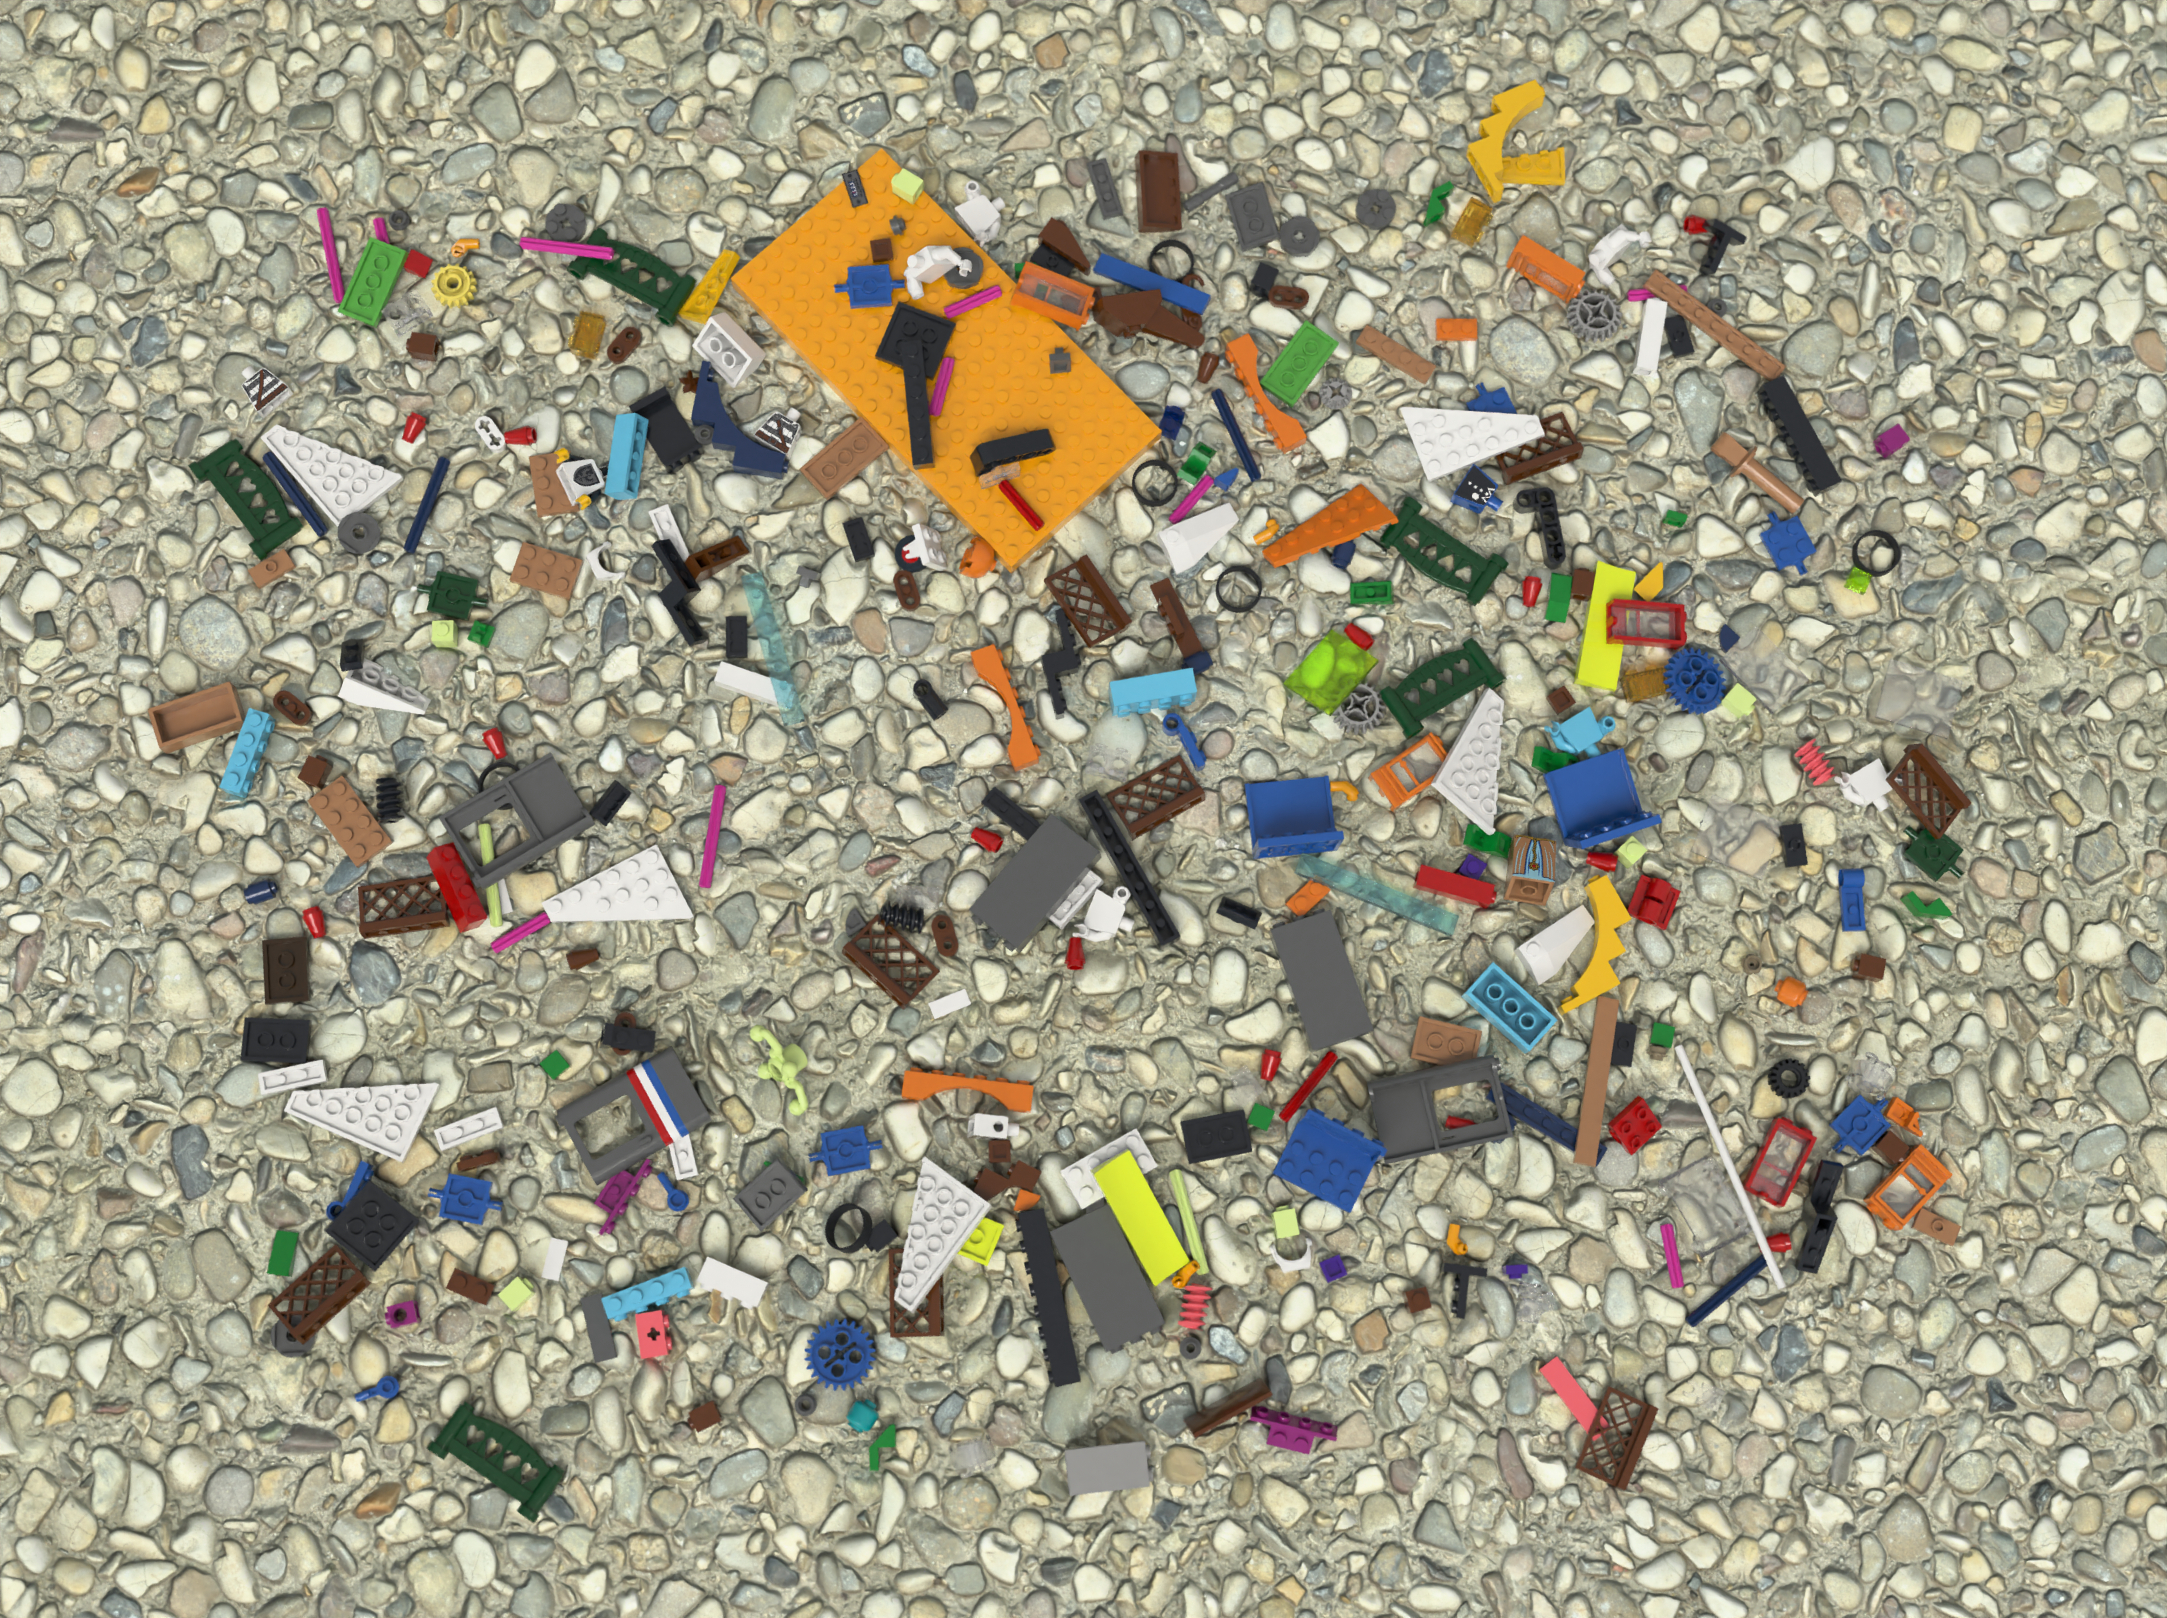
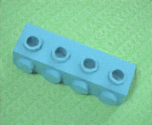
M637 413L616 415L604 493L616 500L637 499L649 420Z
M249 708L219 786L226 793L246 798L251 791L255 773L259 770L261 757L266 751L267 741L275 727V719L270 714Z
M682 1267L601 1298L608 1319H614L615 1322L628 1318L627 1314L634 1311L636 1314L649 1310L648 1306L655 1303L657 1306L670 1302L669 1298L676 1295L678 1298L690 1294L689 1290L695 1288L688 1268Z

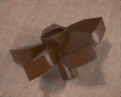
M688 370L686 377L679 378L680 382L684 384L683 393L691 391L696 394L699 377L693 378L691 370Z

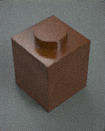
M412 332L411 338H408L406 342V350L411 358L437 361L440 346L437 336Z
M1587 568L1574 569L1571 574L1570 599L1588 602L1592 597L1595 573L1590 572Z
M308 755L298 779L307 785L322 790L333 767L327 763L328 759L316 755V757Z
M1862 953L1855 956L1850 966L1851 971H1853L1852 977L1872 982L1883 980L1886 959Z
M1891 1130L1884 1132L1871 1146V1149L1889 1165L1901 1164L1908 1156L1906 1152L1910 1148Z
M1426 1286L1402 1292L1407 1314L1432 1308Z
M714 1400L688 1412L690 1417L687 1418V1421L692 1431L696 1429L697 1433L723 1421Z

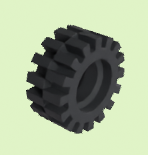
M1784 1059L1771 1067L1769 1070L1771 1073L1768 1074V1078H1770L1768 1085L1772 1086L1771 1090L1776 1092L1775 1095L1782 1096L1785 1099L1794 1098L1806 1091V1087H1809L1810 1084L1808 1083L1810 1076H1807L1809 1071L1804 1069L1805 1065L1803 1063H1798L1799 1060ZM1784 1071H1792L1796 1075L1794 1086L1788 1087L1783 1084L1781 1076Z

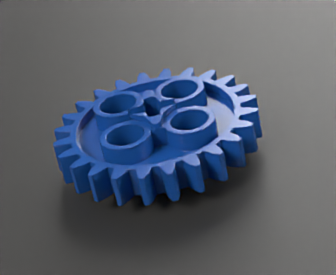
M1693 648L1683 649L1673 654V657L1667 660L1669 663L1664 666L1667 671L1663 673V676L1667 677V680L1663 681V683L1669 686L1665 691L1672 693L1669 699L1675 698V706L1682 704L1681 710L1684 711L1688 708L1689 714L1693 712L1696 715L1702 712L1706 714L1717 708V705L1721 703L1720 699L1725 697L1722 691L1726 689L1722 685L1726 679L1720 677L1724 672L1717 669L1720 664L1714 665V657L1708 659V652L1701 654L1700 649L1695 651Z
M835 1319L833 1326L829 1321H826L827 1328L824 1329L819 1325L820 1333L812 1332L815 1338L814 1341L807 1340L812 1345L811 1348L805 1349L806 1352L810 1353V1356L804 1358V1360L811 1361L807 1369H814L811 1377L819 1376L818 1384L826 1381V1389L830 1384H833L834 1391L837 1390L838 1385H841L842 1390L846 1391V1384H849L853 1389L854 1381L862 1384L860 1377H869L866 1369L873 1370V1367L869 1365V1361H876V1358L871 1357L870 1353L875 1352L876 1349L869 1348V1345L874 1341L866 1340L870 1333L862 1334V1325L855 1329V1321L850 1326L847 1325V1319L843 1320L842 1325L839 1324L838 1319ZM840 1333L848 1335L849 1340L846 1345L841 1346L837 1343V1336ZM856 1342V1346L844 1354L845 1359L843 1361L837 1359L829 1367H824L825 1363L837 1355V1349L843 1351L851 1343ZM824 1346L829 1347L831 1350V1355L827 1359H822L819 1356V1350ZM857 1350L861 1353L862 1358L860 1362H851L850 1354L852 1351ZM836 1364H841L844 1368V1373L840 1377H835L832 1373V1368Z

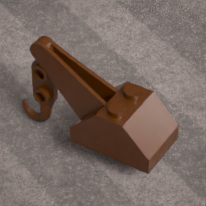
M1197 274L1185 276L1181 283L1189 286L1191 280H1197L1201 286H1204L1203 279ZM1160 289L1101 297L1091 308L1094 321L1116 337L1131 339L1136 337L1139 332L1193 349L1200 348L1205 342L1203 334L1199 332V329L1202 327L1201 315L1180 307L1183 319L1181 320L1160 305L1162 302Z

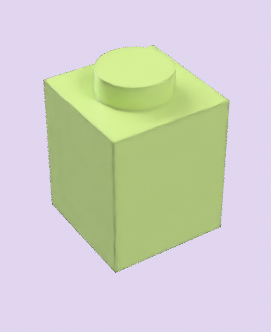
M904 168L900 173H896L891 181L893 193L913 205L924 190V180Z
M454 620L432 621V642L436 647H458V626Z
M1737 683L1721 700V704L1739 719L1744 714L1748 716L1755 708L1753 703L1757 698Z
M1632 835L1613 855H1617L1618 860L1628 869L1647 849Z
M1288 1205L1276 1208V1212L1271 1213L1276 1239L1300 1234L1295 1208L1289 1209Z
M516 1277L498 1296L512 1311L516 1312L536 1293L532 1290L534 1285L526 1277L524 1279Z

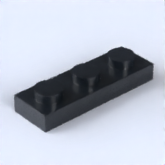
M995 786L981 801L983 806L1026 841L1041 826L1039 822Z

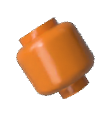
M1791 976L1786 977L1784 981L1780 979L1774 990L1778 992L1777 999L1780 1002L1793 1008L1798 1005L1801 1006L1809 992L1806 990L1804 982Z

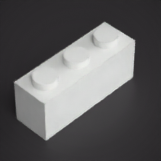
M707 1257L697 1279L701 1283L700 1288L712 1292L713 1289L721 1291V1297L730 1301L733 1298L741 1300V1306L751 1310L753 1306L759 1308L769 1286V1283L710 1257Z

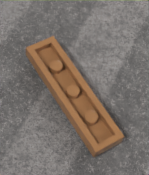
M1369 325L1365 326L1356 340L1357 345L1424 385L1436 368V365Z

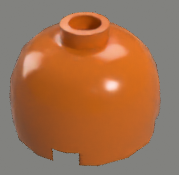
M976 535L970 541L973 546L969 549L966 548L959 566L961 570L959 573L970 578L985 576L988 571L992 572L997 563V560H994L995 552L990 543Z

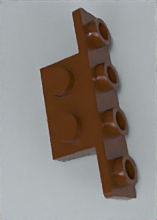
M1169 578L1150 585V589L1158 604V612L1161 617L1165 618L1167 631L1170 636L1173 635L1183 658L1198 651H1203Z

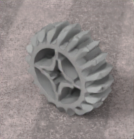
M1594 288L1590 293L1586 289L1583 294L1579 293L1576 298L1572 299L1571 305L1568 306L1567 310L1569 313L1566 317L1570 320L1568 326H1574L1572 333H1579L1578 339L1584 336L1585 342H1588L1589 338H1591L1593 344L1598 339L1602 343L1605 337L1610 339L1613 335L1612 333L1617 332V327L1621 324L1619 319H1621L1622 313L1618 312L1621 309V305H1615L1617 298L1611 300V293H1608L1606 296L1603 295L1604 290L1597 293ZM1603 308L1607 311L1609 319H1607L1608 316L1604 314ZM1597 311H1599L1598 314L1596 315V318L1594 317V318L1590 321V319H1591V317H1592V314H1595ZM1579 312L1585 318V323L1581 320Z
M1349 679L1348 686L1342 682L1340 685L1341 689L1335 688L1334 692L1336 695H1331L1330 697L1334 701L1329 703V707L1334 709L1330 711V716H1337L1333 722H1341L1339 729L1346 726V733L1354 729V735H1357L1359 729H1361V732L1366 734L1367 728L1373 731L1374 725L1379 726V719L1384 717L1381 711H1385L1386 706L1381 705L1383 700L1378 698L1380 690L1374 692L1376 685L1373 684L1371 687H1368V680L1361 684V680L1357 679L1356 684H1354L1352 679ZM1352 692H1360L1365 694L1366 696L1358 697L1355 693ZM1346 695L1349 707L1343 712L1341 709V699ZM1372 702L1374 712L1373 715L1369 718L1367 716L1368 712L1366 710V706H1368V704ZM1354 704H1355V705H1359V704L1361 705V704H1363L1360 709H1359V708L1352 709L1353 706H1354ZM1356 716L1361 722L1350 720L1349 717Z

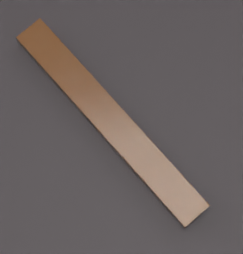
M1657 269L1643 285L1646 290L1662 301L1668 302L1667 305L1769 382L1778 378L1786 366Z
M1598 996L1596 1000L1573 1163L1596 1166L1619 1000Z

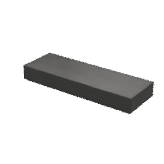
M1106 158L1086 163L1103 220L1122 216L1123 211Z
M603 1293L580 1298L595 1363L617 1358L609 1319L601 1298H604Z

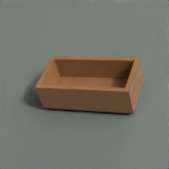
M230 681L147 709L158 746L166 754L242 728L246 717L237 688Z

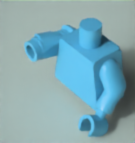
M1588 707L1562 724L1551 721L1553 728L1545 726L1544 729L1546 732L1551 733V738L1558 749L1575 756L1585 751L1588 757L1592 758L1601 755L1595 744L1600 742L1609 732L1613 731L1616 725L1615 720L1610 716H1605L1597 722L1591 708Z

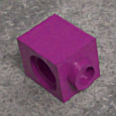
M1898 423L1879 435L1873 443L1876 451L1884 458H1887L1904 447L1911 439Z
M411 1300L387 1306V1312H385L387 1325H390L391 1329H397L421 1323L417 1301ZM401 1309H404L407 1313L403 1321H399L397 1318V1313Z

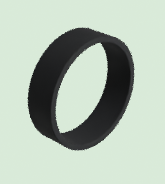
M1178 240L1160 242L1153 248L1150 254V272L1157 274L1152 266V258L1157 251L1164 247L1180 248L1189 256L1191 261V268L1188 273L1179 279H1173V281L1182 283L1183 278L1192 274L1194 257L1192 251L1186 244Z
M1149 460L1142 463L1135 470L1132 479V490L1135 497L1144 505L1151 507L1163 506L1170 502L1176 493L1178 485L1174 469L1168 463L1161 460ZM1149 466L1165 468L1174 479L1175 488L1167 498L1160 501H1151L1142 497L1135 487V478L1142 469Z
M1872 530L1864 533L1852 548L1854 565L1861 573L1870 577L1886 575L1897 565L1900 559V548L1897 541L1889 533L1881 530ZM1868 536H1878L1885 539L1894 551V562L1891 568L1885 571H1873L1865 567L1861 563L1857 552L1861 539Z
M1229 567L1221 573L1217 580L1216 597L1222 607L1234 613L1249 611L1260 599L1262 592L1261 580L1256 572L1248 567ZM1234 571H1241L1251 575L1258 585L1259 593L1256 600L1245 607H1234L1227 604L1219 593V583L1225 575Z
M497 762L488 766L480 775L478 781L479 793L483 792V782L486 776L494 769L500 767H509L516 771H519V769L507 762ZM507 804L501 806L497 810H508L512 809L513 806L511 804Z
M852 1203L838 1206L828 1217L825 1226L827 1242L831 1247L843 1253H854L860 1250L868 1242L872 1233L870 1214L865 1209ZM858 1209L863 1217L861 1234L850 1246L839 1248L834 1238L836 1224L844 1213Z

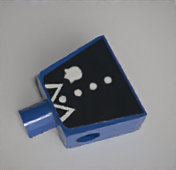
M1475 464L1472 465L1450 502L1478 514L1482 513L1486 505L1497 512L1503 503L1502 500L1494 496L1498 484Z

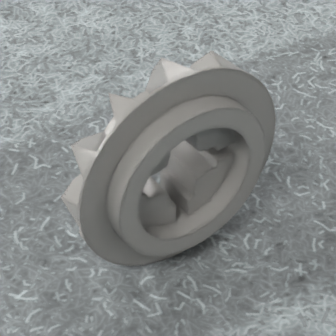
M1339 377L1329 378L1323 382L1320 388V399L1325 406L1331 409L1344 408L1352 398L1351 386H1349L1346 380H1342ZM1341 388L1339 393L1341 396L1336 395L1331 399L1333 393L1331 389L1337 390Z

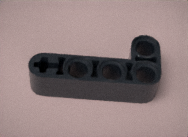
M1041 429L982 443L972 452L970 460L976 476L983 477L991 474L997 466L1044 456L1054 452L1056 447L1049 429Z
M1548 487L1522 490L1515 497L1513 508L1520 514L1535 512L1544 564L1551 570L1558 569L1566 558L1555 494ZM1539 496H1545L1548 502H1542ZM1519 499H1525L1528 505H1522ZM1543 516H1550L1552 522L1545 521ZM1547 535L1554 536L1556 541H1549Z

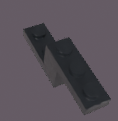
M671 540L655 541L651 547L672 579L658 596L688 645L702 644L708 638L687 605L701 589Z
M1063 609L1055 610V619L1064 650L1041 655V664L1056 720L1064 718V711H1067L1065 698L1061 699L1059 693L1062 691L1060 679L1056 678L1078 673V666H1081L1079 653L1075 654L1073 646H1076L1075 636L1070 634L1068 628L1071 626V621L1065 615Z
M1823 1159L1820 1161L1801 1213V1217L1808 1229L1794 1265L1796 1270L1818 1273L1838 1218L1830 1204L1844 1169L1842 1163Z

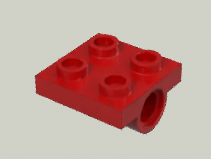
M1640 875L1627 911L1635 919L1661 930H1666L1681 891L1673 888L1670 883L1662 879Z
M1639 1095L1608 1123L1610 1135L1631 1156L1662 1128L1645 1100Z

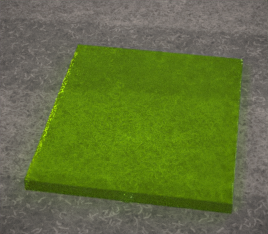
M1331 630L1283 684L1306 702L1311 703L1331 716L1379 661L1356 644Z

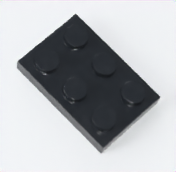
M245 1017L240 1060L247 1062L308 1063L312 1021Z
M1244 1109L1180 1122L1189 1165L1253 1152Z

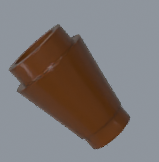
M1204 352L1203 356H1200L1196 379L1198 382L1208 384L1220 364L1218 356L1209 352Z
M596 947L570 950V953L566 954L570 970L576 969L577 971L599 960Z

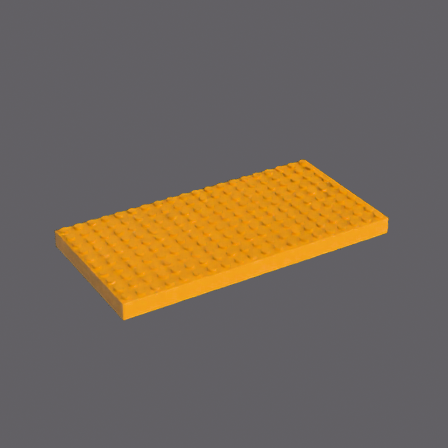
M881 148L857 169L868 200L867 204L853 208L843 181L731 277L732 286L859 418L862 416L889 445L890 450L974 536L977 535L990 543L995 552L994 557L1012 574L1161 439L1162 431L1050 318L1016 304L1015 306L1010 304L1017 284L924 190L914 205L893 193L892 178L896 173H900L902 168ZM897 215L899 218H903L906 225L904 235H895L889 221L893 219V216ZM890 238L894 260L873 263L870 241ZM926 246H951L952 250L960 247L970 248L980 256L983 262V275L978 285L968 289L950 287L942 275L931 284L921 281L924 296L916 300L908 293L907 277L904 276V271L908 267V257L915 255ZM889 264V274L892 280L904 279L905 288L893 289L891 294L892 306L851 309L850 298L847 292L835 293L834 284H847L848 267ZM998 285L1002 291L1000 297L950 319L946 317L944 313L946 306L992 286ZM898 302L956 323V328L943 358L949 357L954 359L955 364L940 416L930 415L936 468L914 469L904 371L901 368L875 359L876 352ZM1063 347L1064 353H1070L1071 372L1050 374L1049 354H1055V348ZM942 361L939 365V368L936 372L933 381L927 379L929 406L931 404ZM1049 429L1056 447L1054 452L1040 457L997 466L989 475L983 477L976 476L970 455L978 445L1032 431ZM1007 479L1044 521L1043 528L1039 531L1034 530L999 489L998 485L1000 482Z

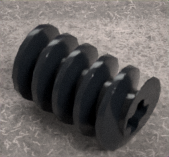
M390 777L376 779L375 782L379 785L376 787V792L380 793L376 796V799L380 801L376 805L380 809L377 812V816L381 818L377 822L390 824L405 819V816L398 814V812L404 811L403 807L398 806V804L404 802V799L398 798V795L404 794V791L397 790V787L403 786V783L398 782L396 778Z
M887 899L881 907L878 925L882 920L885 922V927L890 922H893L894 929H896L898 924H901L902 931L909 926L910 933L917 928L918 935H920L924 923V910L920 907L916 912L913 905L907 910V904L904 903L899 909L898 902L895 901L891 906L890 900Z

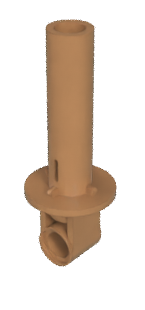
M1723 432L1710 447L1717 456L1733 467L1729 473L1731 478L1743 473L1791 514L1796 512L1804 502L1801 496L1753 458L1758 449L1755 445L1747 451L1733 437Z

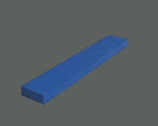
M1101 253L1093 268L1095 274L1141 292L1160 289L1162 300L1203 315L1211 300V295L1103 253Z

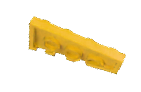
M1564 147L1557 148L1556 151L1548 152V150H1543L1533 155L1526 153L1520 154V157L1511 158L1509 156L1502 158L1504 169L1501 179L1502 183L1560 186L1565 184Z
M723 249L678 314L684 319L706 325L740 256L734 251Z

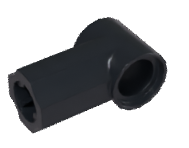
M924 679L916 681L913 686V696L920 702L933 721L948 712L949 709L932 689L929 681ZM924 686L927 688L928 693L920 695L916 689Z

